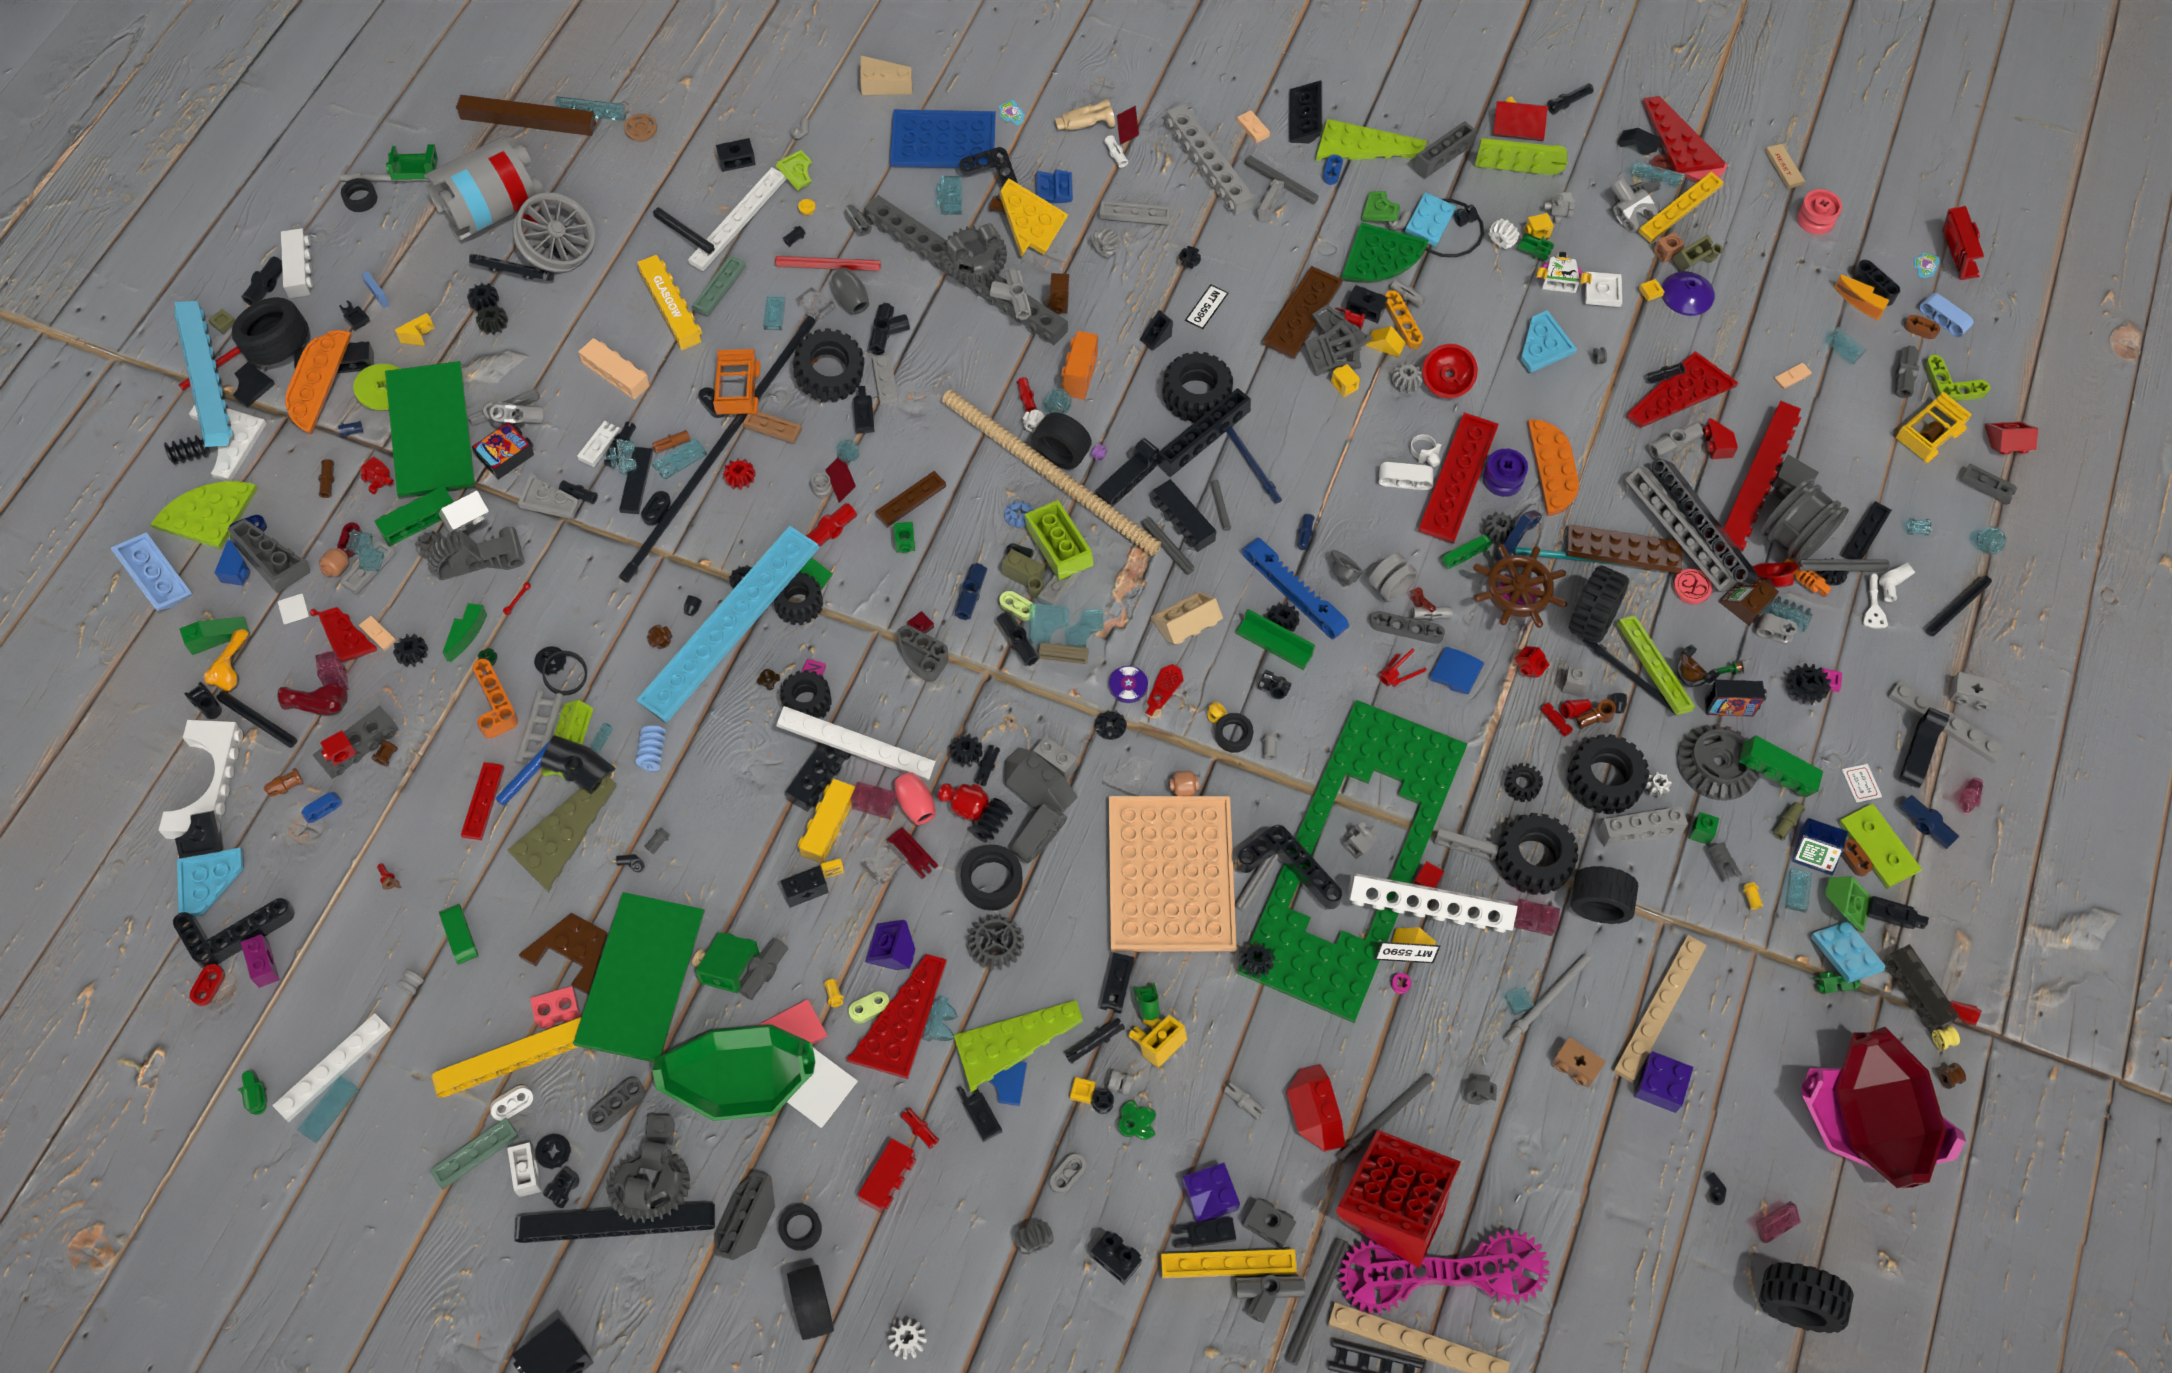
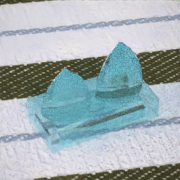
M941 995L934 1000L922 1036L923 1040L930 1042L933 1039L938 1041L954 1039V1034L950 1028L941 1022L942 1020L949 1021L958 1017L955 1009L948 1003L949 998Z

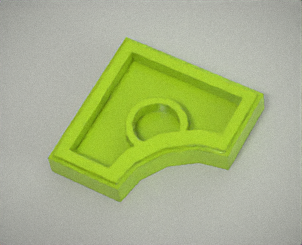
M802 150L781 159L775 165L798 191L807 187L812 182L808 175V168L811 166L812 161Z

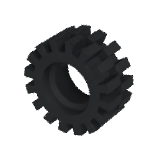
M1519 763L1518 766L1514 765L1513 768H1510L1505 778L1504 786H1506V792L1510 791V797L1515 796L1514 800L1518 801L1521 798V802H1525L1526 799L1529 802L1539 794L1543 785V776H1539L1541 773L1539 770L1535 772L1536 767L1534 765L1532 768H1529L1530 764L1526 763L1523 766V763ZM1518 777H1525L1531 782V786L1529 788H1522L1516 783V779Z

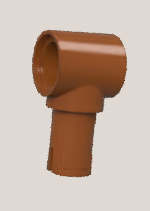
M1608 699L1600 701L1598 706L1593 708L1591 712L1576 718L1579 727L1583 729L1596 722H1611L1615 715V703ZM1608 709L1610 713L1606 714L1601 710Z

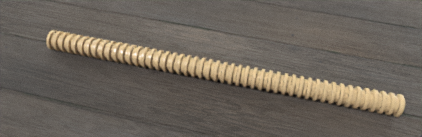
M950 389L945 392L942 397L943 404H946L965 420H968L969 423H972L973 426L985 432L986 435H989L991 439L998 442L1007 451H1011L1012 454H1015L1017 458L1024 461L1029 467H1033V470H1037L1039 474L1046 477L1051 483H1055V486H1059V489L1068 493L1074 500L1077 499V502L1081 503L1082 506H1086L1092 513L1095 512V515L1099 516L1100 519H1104V522H1108L1110 526L1113 525L1114 529L1122 532L1123 536L1131 539L1137 546L1140 545V548L1144 549L1145 552H1149V555L1153 556L1159 551L1161 542L1157 541L1155 537L1152 538V535L1148 534L1147 531H1143V528H1139L1128 517L1125 518L1124 514L1116 511L1110 504L1107 505L1106 501L1098 498L1096 494L1089 491L1084 485H1080V482L1074 478L1071 479L1070 475H1067L1062 469H1058V466L1049 462L1039 452L1036 453V450L1027 446L1017 436L1014 437L1013 433L1001 427L991 417L988 418L987 414L971 405L970 402H967L966 399H963L954 390Z

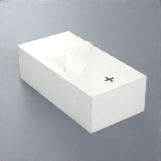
M475 491L442 508L439 516L451 534L454 531L466 530V526L471 523L474 525L486 519L485 515L489 511L478 491Z

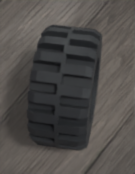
M825 328V331H821V329L815 330L813 335L812 333L807 334L805 340L802 339L795 350L793 374L794 378L797 379L796 383L799 387L803 386L802 391L806 395L810 393L811 398L815 400L817 398H821L822 402H827V400L837 402L838 398L844 400L848 397V393L852 395L861 383L865 363L863 351L860 347L858 348V342L851 340V336L847 333L843 335L840 330L836 329L835 332L831 331V328ZM820 355H833L842 360L846 370L836 376H825L818 373L813 368L811 362Z
M1198 351L1193 352V354L1185 353L1182 354V357L1178 356L1175 358L1174 362L1167 366L1163 380V400L1168 410H1173V414L1176 417H1182L1181 419L1184 421L1191 420L1192 423H1195L1231 394L1233 390V376L1231 375L1230 368L1226 367V363L1223 360L1219 361V358L1215 355L1210 356L1207 352L1201 354ZM1190 381H1202L1209 384L1213 390L1204 394H1195L1187 391L1182 385Z
M1606 566L1596 567L1575 606L1568 627L1570 632L1593 643H1600L1620 608L1629 585V578Z
M1604 734L1597 735L1596 739L1595 737L1587 739L1586 742H1583L1578 747L1568 767L1567 772L1569 774L1567 780L1571 784V792L1577 794L1575 798L1579 802L1583 801L1586 808L1590 809L1592 807L1598 813L1606 811V814H1613L1614 811L1621 813L1625 809H1630L1634 806L1646 788L1649 778L1648 762L1646 759H1643V752L1641 750L1638 751L1634 743L1626 742V738L1621 737L1619 739L1616 738V735L1612 734L1605 737ZM1602 762L1615 766L1623 774L1625 784L1610 786L1602 783L1594 776L1591 765Z
M1530 813L1529 817L1524 814L1519 816L1518 820H1512L1502 833L1497 845L1499 848L1496 854V859L1498 860L1496 864L1499 870H1503L1501 873L1504 879L1508 878L1510 880L1509 884L1512 887H1515V885L1520 887L1519 891L1525 893L1528 890L1531 891L1530 894L1537 895L1538 892L1544 895L1549 894L1551 890L1556 891L1568 881L1576 866L1579 856L1577 854L1579 850L1578 844L1573 843L1576 838L1572 832H1568L1569 827L1566 824L1561 825L1559 823L1560 820L1555 817L1554 819L1548 818L1549 815L1547 814L1538 816V813ZM1527 841H1536L1544 844L1552 852L1555 863L1546 867L1530 864L1521 855L1519 844Z
M1778 1262L1771 1264L1764 1272L1759 1304L1769 1316L1777 1318L1780 1322L1790 1324V1326L1818 1333H1838L1848 1326L1854 1294L1846 1281L1830 1274L1828 1271L1799 1263Z

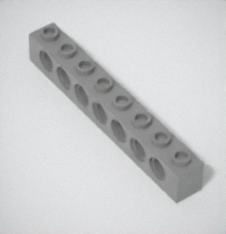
M1182 104L1168 110L1165 119L1167 128L1172 130L1176 140H1179L1184 151L1189 153L1193 163H1196L1202 175L1206 176L1210 186L1215 188L1219 198L1223 199L1226 203L1228 210L1237 216L1253 209V194L1186 105Z
M1637 467L1625 479L1718 590L1729 591L1738 582L1733 580L1648 468Z

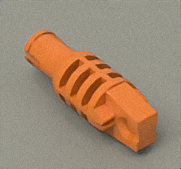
M1788 557L1785 562H1794V560ZM1798 566L1797 571L1794 572L1796 581H1799L1813 593L1818 592L1826 597L1832 590L1825 583L1826 580L1813 571H1801Z

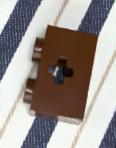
M1051 273L1050 310L1057 314H1068L1069 274Z

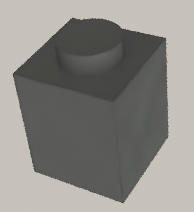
M649 1115L647 1139L650 1142L673 1145L675 1122L672 1117Z

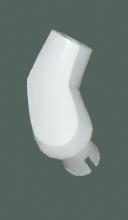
M1908 562L1881 576L1879 584L1883 587L1884 600L1886 602H1893L1892 597L1896 601L1895 586L1916 573Z

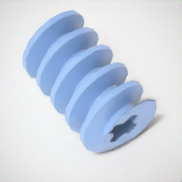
M645 726L640 731V743L638 744L635 763L644 770L658 771L661 768L658 765L662 762L659 756L663 755V751L660 749L664 748L662 742L665 741V736L663 735L666 734V730L660 726Z

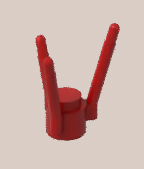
M1413 648L1392 666L1400 656L1397 653L1387 666L1380 671L1379 678L1384 685L1390 686L1392 684L1395 687L1399 683L1427 671L1426 668H1423L1398 679L1400 674L1397 668L1415 651Z

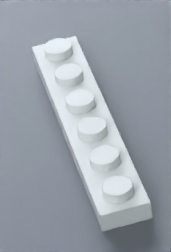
M374 1013L272 1106L290 1122L391 1029Z

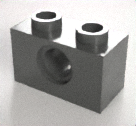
M1257 1199L1244 1221L1243 1227L1282 1250L1295 1227L1296 1221L1293 1220L1294 1217L1291 1214L1276 1210L1271 1202L1265 1199ZM1273 1218L1277 1225L1270 1227L1265 1223V1219Z

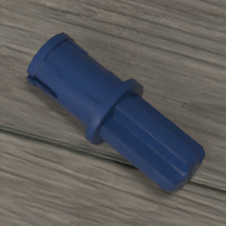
M1311 514L1303 515L1302 525L1298 529L1297 547L1300 550L1308 548L1310 536L1313 535L1312 526L1315 517Z

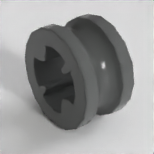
M1605 347L1593 349L1595 364L1600 362L1606 363L1607 352Z

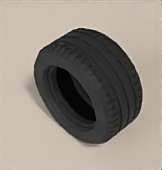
M273 297L254 303L237 317L232 327V339L248 361L258 365H271L279 363L296 353L305 343L309 327L303 315L292 301Z

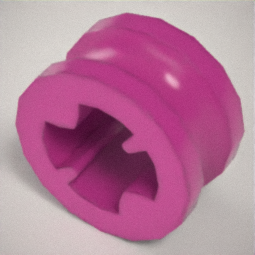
M1404 973L1396 974L1391 982V988L1398 994L1406 993L1411 987V979ZM1398 979H1400V982L1402 980L1406 982L1405 988L1397 986Z

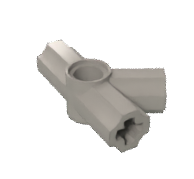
M1015 268L1009 269L1005 273L1007 283L993 281L990 296L1011 301L1016 318L1025 320L1031 316L1026 287L1023 284L1020 270Z

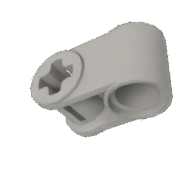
M1765 613L1761 615L1756 633L1762 638L1781 644H1789L1798 631V627L1791 620Z

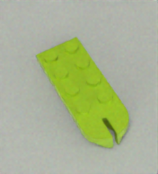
M1481 138L1475 159V167L1554 175L1566 168L1568 151L1562 145L1551 146Z

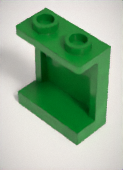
M428 144L426 153L398 154L396 146H392L391 152L388 153L389 162H386V171L390 173L391 180L428 179L425 178L424 174L435 170L438 157L435 144Z
M719 932L696 969L699 983L738 994L741 988L739 978L751 958L760 955L757 942L752 939H744L733 934Z

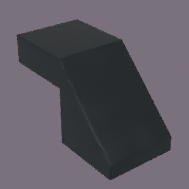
M1634 128L1623 130L1618 143L1620 147L1636 144L1642 155L1657 152L1662 140L1660 137L1643 129Z

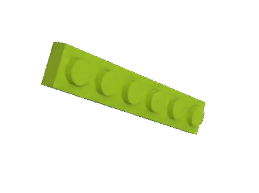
M1634 615L1619 619L1617 622L1619 629L1676 716L1693 711L1695 705L1637 617Z

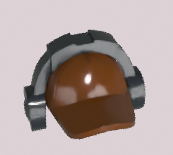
M1691 644L1681 653V659L1676 671L1678 678L1685 685L1692 688L1705 683H1712L1718 678L1720 672L1714 668L1707 673L1691 658L1697 650Z

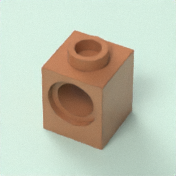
M1674 232L1658 239L1653 252L1662 263L1672 260V257L1683 250L1685 244Z

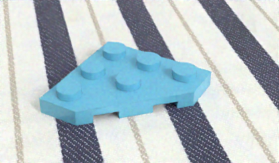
M1548 310L1533 316L1521 356L1522 363L1530 373L1573 355L1577 350Z
M241 848L177 859L179 913L187 912L192 917L204 915L244 870L243 850Z

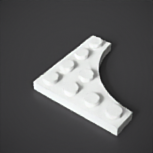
M194 405L189 415L192 419L198 420ZM226 408L224 413H228L229 424L227 426H231L232 438H229L228 446H218L217 461L211 474L214 478L232 481L267 423L264 419Z

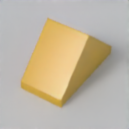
M1392 326L1372 330L1370 336L1373 339L1365 346L1399 358L1406 342Z
M1420 927L1396 928L1392 940L1394 943L1436 944V941Z

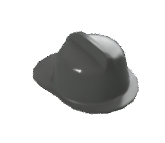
M1336 550L1331 551V554L1336 559L1334 573L1343 584L1349 586L1352 582H1356L1362 573L1366 574L1347 555Z

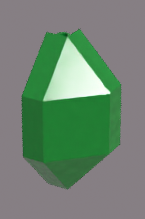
M774 1025L711 1030L657 1057L652 1072L657 1090L710 1120L742 1119L775 1115L814 1074L815 1056L813 1044Z

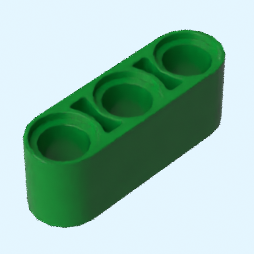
M460 904L439 911L456 963L459 965L479 957Z

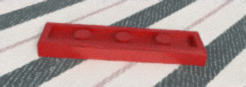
M483 762L461 831L462 838L482 841L505 769L503 765Z

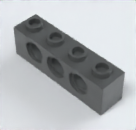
M1466 121L1462 122L1416 154L1413 169L1426 179L1473 146L1477 130Z
M379 705L344 731V734L356 751V755L334 766L331 760H325L320 752L323 750V747L315 752L313 756L324 771L333 779L343 774L352 764L359 762L367 753L375 750L382 740L393 737L399 729L393 719Z

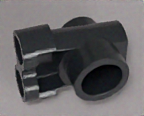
M1265 670L1257 689L1265 692L1268 690L1273 698L1283 699L1287 696L1292 683L1282 676L1278 677L1273 672Z
M564 1168L555 1181L547 1185L543 1195L552 1200L555 1206L564 1208L569 1200L568 1195L570 1191L579 1185L578 1175L570 1169Z

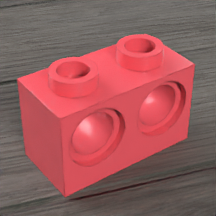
M573 986L530 998L534 1020L539 1028H551L556 1023H567L575 1020L577 1017H581L577 994ZM571 1003L568 1009H562L564 1004ZM550 1009L547 1015H541L543 1010Z

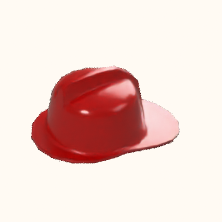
M1795 562L1761 563L1753 566L1757 576L1764 577L1765 581L1771 586L1786 587L1794 584V572L1797 571L1798 564Z

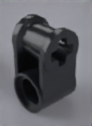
M201 681L189 693H184L193 706L197 707L207 719H215L221 714V706Z

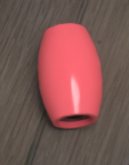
M913 772L905 773L898 777L894 782L895 793L907 817L916 825H922L932 820L936 815L935 804L925 783Z

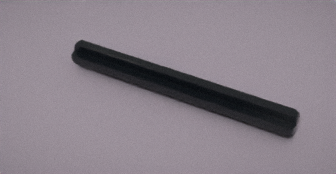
M657 207L656 210H653L654 217L706 253L711 254L715 250L714 244L663 209Z
M1987 575L1980 578L1928 626L1926 633L1930 636H1935L1990 585L1992 579Z
M220 691L216 696L219 702L289 748L294 747L297 743V739L293 735L227 692Z

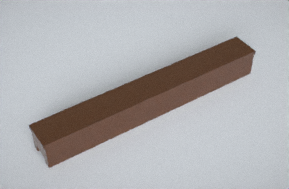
M460 95L456 105L461 120L587 136L593 135L592 129L593 126H596L594 111Z

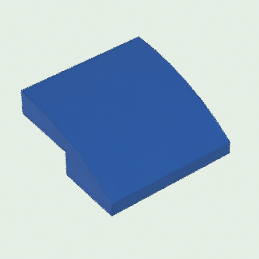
M1055 169L1053 174L1036 171L1035 195L1049 203L1071 202L1073 200L1072 172Z
M1445 647L1430 678L1433 682L1449 685L1452 691L1469 695L1484 666V662L1465 652Z

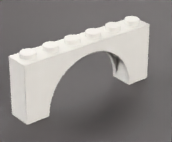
M187 720L183 739L189 747L200 748L212 755L215 772L210 787L200 799L185 808L163 812L159 832L166 839H175L182 836L190 826V815L214 810L218 832H220V818L225 812L224 802L226 796L229 795L230 778L234 775L233 766L239 755V742L243 739V731L236 722Z

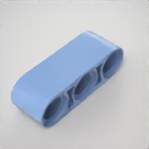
M1932 293L1920 304V310L1925 316L1956 337H1961L1973 326L1972 317L1938 293Z

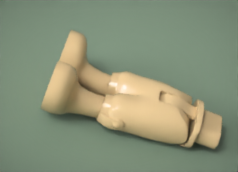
M1104 99L1093 106L1086 105L1062 114V117L1055 118L1058 130L1081 129L1092 126L1096 121L1101 120L1106 121L1109 127H1115L1114 114L1109 99Z

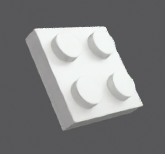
M1586 272L1592 274L1591 284L1585 283V304L1621 307V274Z

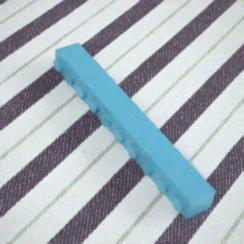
M198 301L174 302L175 320L204 446H228L229 438H232L231 426H227L229 424L228 413H224L226 405L225 400L221 399L223 394L222 387L218 386L219 374L215 373L216 362L211 359L213 358V349L208 346L210 345L209 334H205L207 332L206 321H202L204 319L203 308H199Z

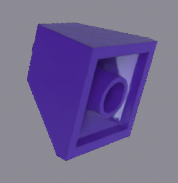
M897 920L877 923L865 962L893 970L910 969L916 948L907 921Z

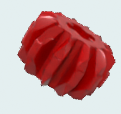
M737 458L736 462L730 460V465H725L723 476L728 486L731 485L733 490L737 487L742 490L744 486L749 488V483H754L756 473L751 462L748 463L746 459L740 461Z

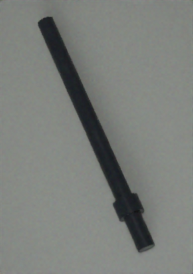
M1583 639L1582 642L1594 650V654L1599 658L1603 657L1674 713L1665 697L1606 651V647L1602 644L1599 645Z

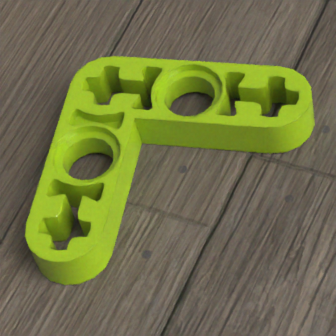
M1930 355L1925 362L1926 371L1937 397L1945 391L1944 393L1954 401L1984 398L1990 391V384L1984 380L1953 383L1946 364L1939 355ZM1936 376H1942L1945 381L1938 380ZM1959 388L1967 390L1968 393H1961Z

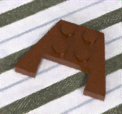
M570 913L523 950L519 957L536 967L548 949L582 966L583 968L571 985L589 996L591 985L597 972L596 968L599 959H601L608 934L605 930Z

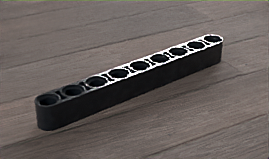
M1655 459L1651 464L1652 473L1733 580L1748 586L1754 584L1757 580L1756 571L1676 466L1667 460Z
M696 1203L678 1205V1210H670L671 1216L665 1213L663 1214V1219H660L659 1216L654 1217V1222H652L648 1218L645 1223L642 1222L641 1218L636 1222L633 1221L632 1217L626 1220L624 1215L620 1216L618 1211H614V1209L518 1216L515 1218L514 1241L518 1243L711 1230L715 1228V1204Z

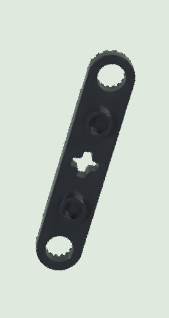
M469 255V263L489 267L490 271L500 272V270L520 274L525 279L554 280V272H547L540 268L492 257L487 258L483 255Z

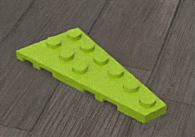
M1327 119L1316 161H1322V158H1329L1331 155H1339L1349 160L1375 159L1376 157L1383 156L1384 159H1391V156L1416 158V154L1425 149L1427 140Z
M1074 1000L955 1034L954 1040L970 1092L976 1090L977 1086L981 1083L992 1080L994 1075L1000 1071L1011 1068L1033 1054V1050L1041 1045L1044 1047L1050 1043L1052 1038L1066 1033L1083 1022L1077 1001Z

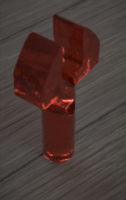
M1420 587L1410 591L1414 595L1410 598L1416 607L1424 606L1430 612L1436 610V606L1424 597L1423 590Z

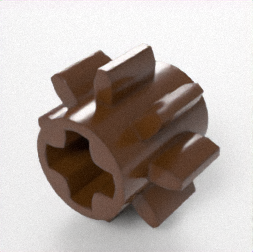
M655 625L650 628L649 635L647 636L652 648L657 645L659 649L667 647L671 643L670 639L673 637L667 626L662 627L661 625Z

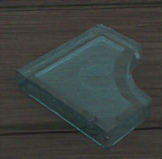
M1042 604L1030 605L1029 640L1031 643H1050L1051 635L1055 630L1069 626V607Z

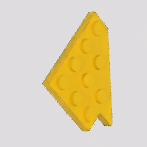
M1008 178L999 195L1019 253L1023 257L1030 246L1045 255L1067 219L1068 214Z

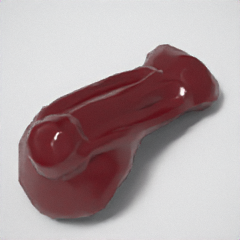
M333 683L322 686L312 692L280 687L277 693V701L284 710L295 708L321 715H333L341 711L347 703L348 695L346 689Z

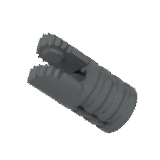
M848 205L845 212L860 236L869 234L872 226L865 215L853 205Z
M1725 842L1718 843L1708 849L1725 883L1729 881V876L1723 868L1731 865L1734 875L1737 877L1742 875L1734 859L1731 858Z

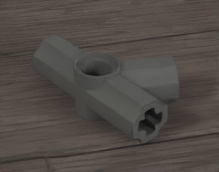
M1268 1275L1258 1278H1236L1237 1299H1253L1246 1314L1253 1320L1263 1324L1276 1298L1305 1297V1281L1303 1276L1276 1277ZM1266 1283H1272L1275 1286L1276 1291L1272 1293L1266 1291L1264 1285Z

